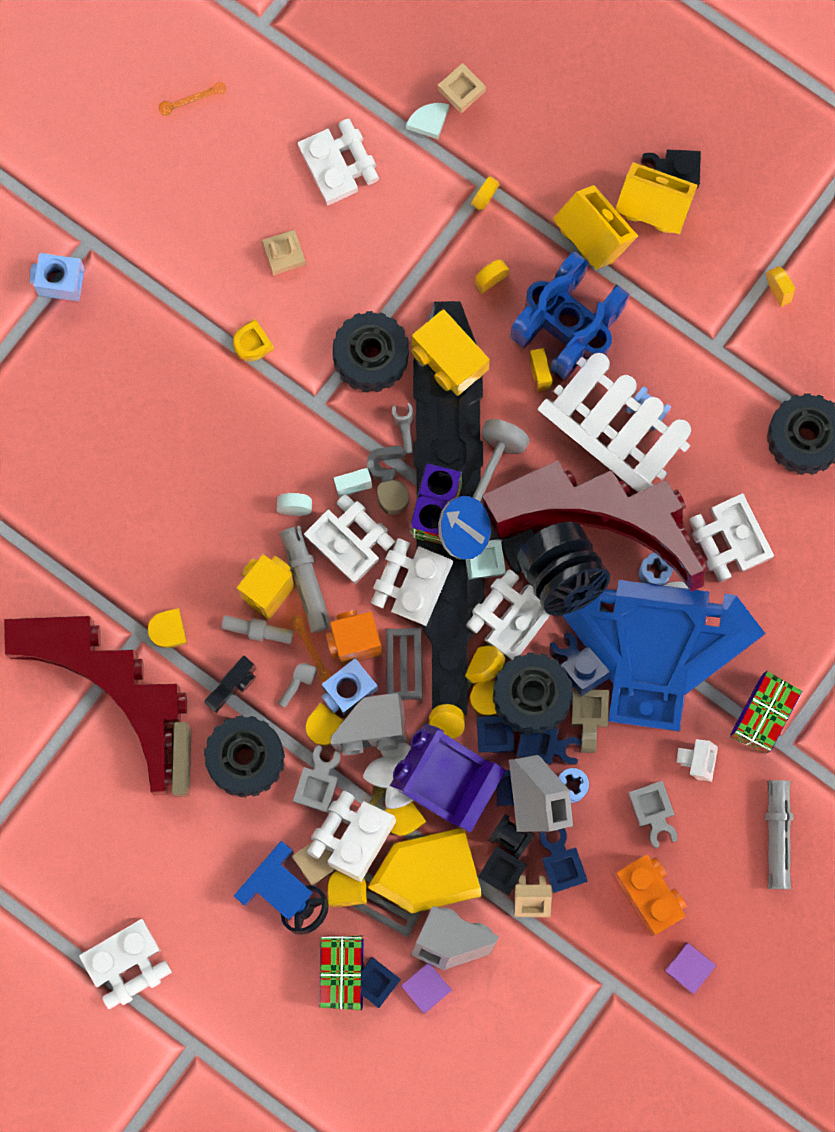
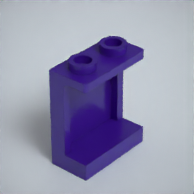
M424 724L423 728H420L412 737L411 749L405 759L401 760L395 767L393 780L389 786L455 827L471 833L506 770L496 763L485 760L445 735L444 731L440 728Z

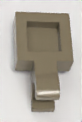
M573 689L571 726L582 727L581 753H595L597 749V727L607 728L609 690H591L581 697Z

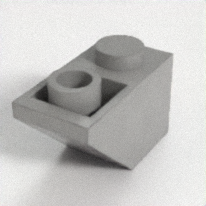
M398 693L362 698L331 736L333 747L337 751H342L343 755H356L363 753V748L377 746L378 750H393L399 747L398 743H406L407 734L402 698Z
M539 755L510 759L517 832H550L573 826L569 789Z
M433 906L411 955L435 967L446 970L490 955L499 936L492 933V930L484 924H472L459 918V915L449 908L442 907L439 909Z

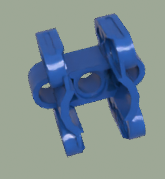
M575 251L562 263L556 272L555 279L550 283L538 281L529 287L526 295V308L513 323L510 338L522 348H526L542 328L566 345L559 356L552 360L551 370L564 381L577 368L578 364L576 363L581 357L588 360L595 353H602L607 356L612 343V335L608 328L623 312L630 296L628 292L616 284L602 304L600 302L597 303L595 313H592L573 298L570 294L580 284L588 267V262ZM536 294H541L537 305L532 297ZM563 315H572L578 323L573 327H566L562 325L559 318ZM595 336L602 338L605 345L597 349L590 347L588 342Z

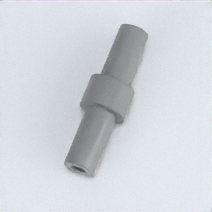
M224 615L221 627L224 630L246 634L248 639L261 642L263 639H269L291 644L294 632L293 630L267 625L265 620L252 618V621L226 615Z

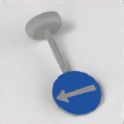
M489 419L486 420L483 426L482 436L495 450L473 498L470 496L456 497L450 500L441 511L438 522L440 540L446 551L451 556L460 560L475 558L488 545L491 534L490 518L486 508L480 501L502 453H523L530 442L528 435L523 430L503 420Z

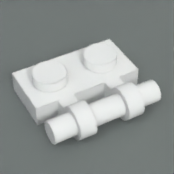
M345 119L338 124L342 136L336 140L333 139L329 129H326L298 142V148L327 206L357 193L358 187L354 181L355 178L363 175L367 185L374 184L379 180L375 170L377 165L372 155L367 154L362 144L363 137L359 129L354 128L350 119ZM350 149L356 162L347 167L341 152Z
M743 493L712 507L710 512L715 522L706 525L701 514L689 519L694 530L692 536L696 544L700 543L708 559L705 563L710 572L714 571L719 583L732 577L726 564L734 560L742 573L774 557ZM720 532L729 550L721 554L712 537Z
M344 494L336 504L345 513L338 519L328 509L304 533V537L355 585L379 560V557L371 548L378 543L387 552L395 545L396 541L387 534L388 529L381 522L377 524L364 512L366 508L359 501L354 502ZM353 522H356L367 533L362 540L348 528Z
M398 538L393 550H389L385 560L388 562L381 579H376L373 589L376 591L371 603L384 608L388 596L396 598L391 612L426 626L453 561L419 546L413 559L406 557L411 543ZM404 567L409 570L400 589L393 586L400 568Z
M508 569L501 579L497 578L492 584V591L482 604L478 603L472 610L473 616L466 626L476 634L484 623L491 627L492 630L484 641L498 648L509 661H512L515 656L523 652L550 615L543 610L540 600L534 594L533 587L530 584L526 585L520 594L512 588L519 579V576ZM506 599L511 603V606L500 619L493 612L500 602Z
M342 791L338 800L332 801L327 810L329 815L321 828H316L311 836L313 842L308 848L307 853L319 859L325 849L333 852L328 860L329 866L361 882L395 825L396 819L395 816L363 801L357 813L351 811L349 808L355 797L346 791ZM342 821L349 826L341 840L333 837V834Z
M143 919L79 955L97 988L110 981L114 990L102 997L108 1009L120 1003L122 1005L127 1004L133 1000V995L148 986L151 988L161 984L160 979L172 973L166 960L154 967L151 964L149 957L161 950ZM138 964L142 974L124 983L120 974Z

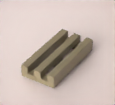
M174 722L172 794L175 797H188L190 795L191 727L187 722Z

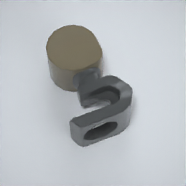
M401 446L375 449L369 454L367 459L369 474L376 480H382L377 488L380 508L389 515H398L406 510L409 504V492L402 482L395 480L397 477L396 469L382 468L379 465V461L404 459L406 452Z

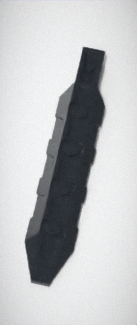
M435 301L428 321L444 309L476 344L461 301ZM414 357L413 398L416 400V441L413 442L417 496L426 463L462 472L460 497L470 496L473 498L481 480V467H483V441L480 440V400L483 398V375L457 396L451 389L448 391L444 390L434 377L436 372L428 364L425 366L420 364ZM433 472L428 478V487L434 494L444 495L452 488L453 480L448 474ZM434 504L424 506L419 513L420 523L428 529L437 528L442 509ZM417 539V549L419 546L453 561L427 625L420 624L432 645V710L439 705L450 704L457 706L464 715H467L468 683L465 677L467 672V644L474 632L466 624L473 616L472 610L478 603L482 604L484 602V579L468 580L465 559L460 560L451 556L442 544H434Z

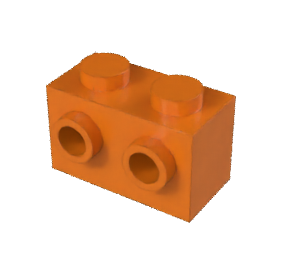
M356 610L346 611L336 615V621L330 622L332 632L325 634L332 659L339 658L341 666L347 665L354 658L360 662L382 656V647L372 611L357 614Z
M648 854L613 875L651 936L659 934L686 917L682 909L687 907L676 888L671 891L663 880L667 873L656 857L651 860Z

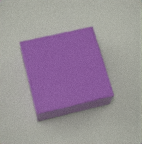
M687 942L665 969V972L692 994H695L716 965Z
M429 963L401 985L424 1014L452 991Z

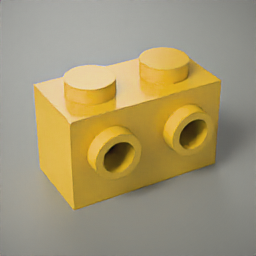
M632 162L615 210L630 221H642L655 226L661 232H673L680 235L698 185Z
M595 185L577 191L552 218L560 227L561 233L574 243L582 253V257L596 270L614 263L638 237Z
M444 309L412 334V354L423 366L428 364L436 372L434 375L436 381L446 391L451 389L459 396L489 370L490 359Z
M262 554L258 561L255 558L251 559L241 573L244 579L236 587L241 599L270 620L295 588L292 579L293 574L290 572L291 567L275 555L272 559H269L264 554Z

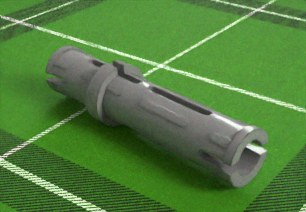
M297 526L295 529L292 527L281 531L279 535L289 561L286 564L291 567L290 571H292L310 631L311 633H316L317 631L327 630L331 628L330 617L312 564L315 561L313 555L308 553L301 527Z
M772 780L767 781L768 813H765V820L768 821V889H791L790 830L791 821H794V813H791L790 809L791 781Z

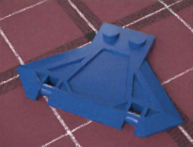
M625 580L618 581L617 590L605 589L596 600L584 608L562 615L585 647H589L610 670L609 679L614 685L608 721L677 732L681 731L685 695L766 633L737 595L724 594L723 604L709 602V591L694 590L691 592L686 588ZM602 603L615 604L614 612L601 611ZM707 617L720 618L719 627L706 625Z

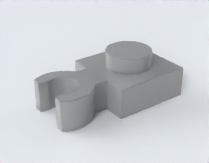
M318 745L313 752L315 768L314 770L306 767L303 768L293 802L328 813L327 810L331 804L338 778L329 775L330 770L336 768L339 764L340 752L335 751L334 757L330 762H323L320 759L322 746Z
M663 781L629 792L628 796L639 827L650 824L649 842L654 849L660 847L657 834L661 831L669 834L672 843L676 842L678 839L677 832L665 820V818L675 814Z

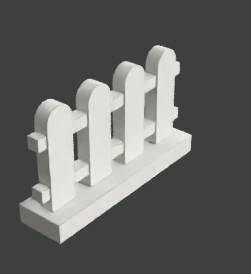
M595 353L588 360L581 357L576 363L581 369L564 389L561 385H558L554 390L559 395L554 402L545 399L537 410L638 493L654 486L651 482L656 476L663 480L668 474L663 468L679 448L686 452L691 446L686 442L691 434L690 424L685 420L679 419L668 427L659 420L664 412V404L660 399L650 397L642 405L633 399L632 395L637 389V383L633 377L623 375L615 383L604 375L610 367V361L606 355ZM600 382L608 391L591 411L582 402L596 384ZM627 404L635 411V414L618 433L609 423L623 406ZM575 410L585 417L581 424L571 417ZM653 426L663 435L645 455L636 446ZM602 432L612 439L608 447L597 439ZM629 454L640 462L635 469L624 461Z

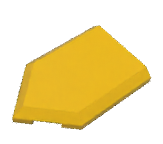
M460 828L393 844L368 886V889L386 897L410 914L430 910L433 906L438 908L481 897V888L466 833Z

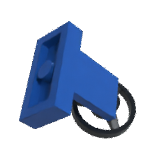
M281 841L233 896L244 906H247L257 893L260 894L281 913V920L288 930L298 935L308 934L316 930L325 920L329 909L328 899L319 888L312 885L305 886L282 866L293 851ZM313 892H317L321 896L319 898L308 899L313 894ZM322 905L316 920L302 928L304 920L312 915L314 908ZM293 916L294 928L291 927L288 923V920H290Z

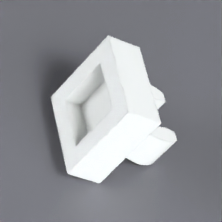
M696 739L694 750L678 748L676 762L681 763V766L691 767L690 775L696 779L712 782L718 747L710 741Z

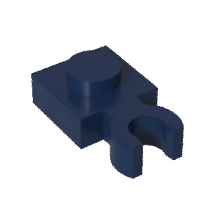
M567 632L564 634V643L568 646L567 649H560L554 642L550 643V655L557 661L563 662L560 666L567 670V676L572 681V687L581 697L609 679L610 670L589 647L579 651L577 649V640L571 633Z
M559 729L548 730L545 734H532L531 736L524 735L525 733L521 732L516 758L539 755L547 765H551L553 756H558L567 765H577L578 759L569 757L566 754V747L569 745L580 747L582 741L576 737H568L563 741L557 740Z
M565 828L558 829L560 838L556 843L549 842L545 832L539 833L541 845L549 850L551 856L541 860L553 894L588 882L577 848L569 850L565 848L564 844L567 840Z

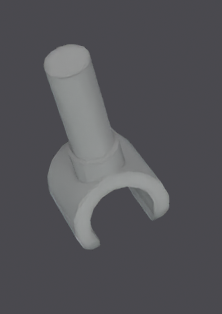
M407 403L408 415L404 417L396 414V406L394 405L392 408L393 421L400 427L406 454L413 453L410 435V424L413 421L412 405Z
M307 663L299 664L294 671L289 687L278 703L286 707L301 682L312 685L317 667Z

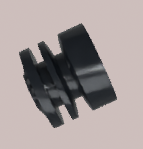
M562 522L544 528L533 535L517 554L518 566L526 580L533 586L534 594L540 600L543 610L548 615H565L584 608L596 600L605 591L610 582V573L602 564L598 554L593 551V545L583 528L575 522Z

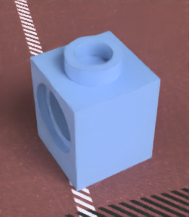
M39 253L38 263H33L31 266L30 284H34L33 286L38 296L79 302L85 268L79 258ZM52 272H64V277L61 281L57 283L48 282V277Z
M354 658L322 684V688L326 693L321 697L333 713L340 710L346 716L362 698L370 697L378 691V686L357 659ZM343 681L354 682L357 685L356 694L351 698L339 696L337 693L339 684Z

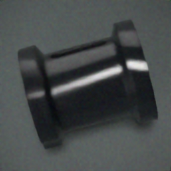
M504 814L488 841L499 843L514 853L513 856L519 859L535 833L517 832L516 825L509 821L510 816Z

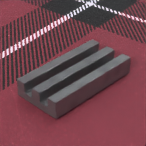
M421 628L386 629V694L398 693L402 700H422ZM393 636H400L401 692H394ZM407 636H414L415 691H408Z
M366 872L364 879L371 883L374 876ZM367 889L366 898L407 920L408 922L405 927L364 904L352 905L354 908L406 937L410 934L421 913L410 914Z

